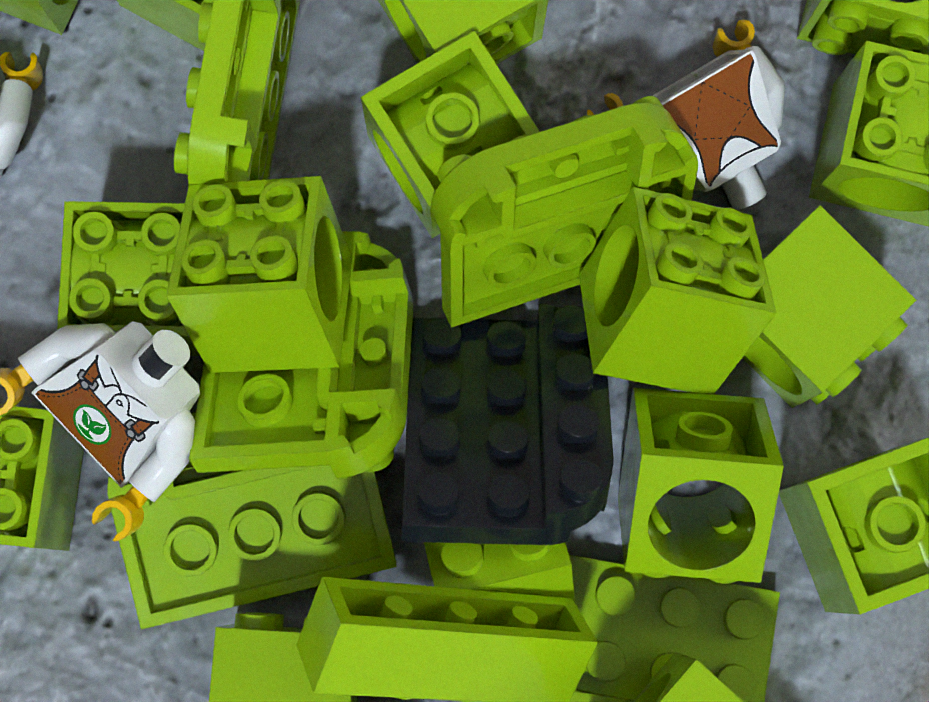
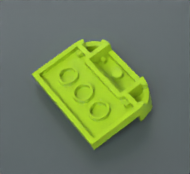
M213 0V4L203 3L198 23L199 43L205 44L201 68H191L186 88V105L188 108H193L190 133H179L174 152L175 173L188 175V185L269 179L300 0Z
M646 96L629 105L596 115H585L570 123L532 135H521L509 142L485 149L473 156L466 154L457 155L441 165L437 173L440 184L433 195L430 211L440 229L442 309L451 328L580 285V272L632 187L658 193H670L683 199L692 200L698 171L697 155L671 114L663 107L657 97Z
M342 231L353 260L339 367L210 373L205 363L203 364L200 395L195 416L194 439L189 455V460L197 473L330 465L336 479L351 477L365 471H379L391 463L394 457V448L399 442L406 424L413 322V297L400 258L397 259L387 249L371 243L368 233Z
M192 412L191 414L195 419L196 412ZM189 461L155 503L148 499L142 506L144 519L140 528L133 534L119 540L141 630L318 587L322 577L350 579L397 567L375 472L365 471L351 477L336 479L330 465L197 473ZM109 476L107 483L108 499L122 494L125 495L133 485L128 482L121 488ZM112 508L111 512L118 534L125 526V517L120 510Z
M569 555L572 564L574 603L598 641L570 702H632L675 652L697 659L742 701L765 702L780 592L732 583H717L709 579L668 576L653 578L642 573L625 572L624 564Z

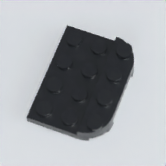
M539 304L537 321L476 319L452 328L445 318H413L407 402L402 542L555 545L568 542L570 531L587 524L600 511L604 512L614 465L608 376L593 373L584 308L575 305L558 307Z

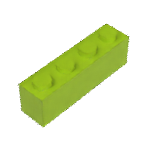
M322 577L296 646L314 694H330L339 697L353 695L394 697L403 700L414 698L461 702H570L598 641L572 598Z

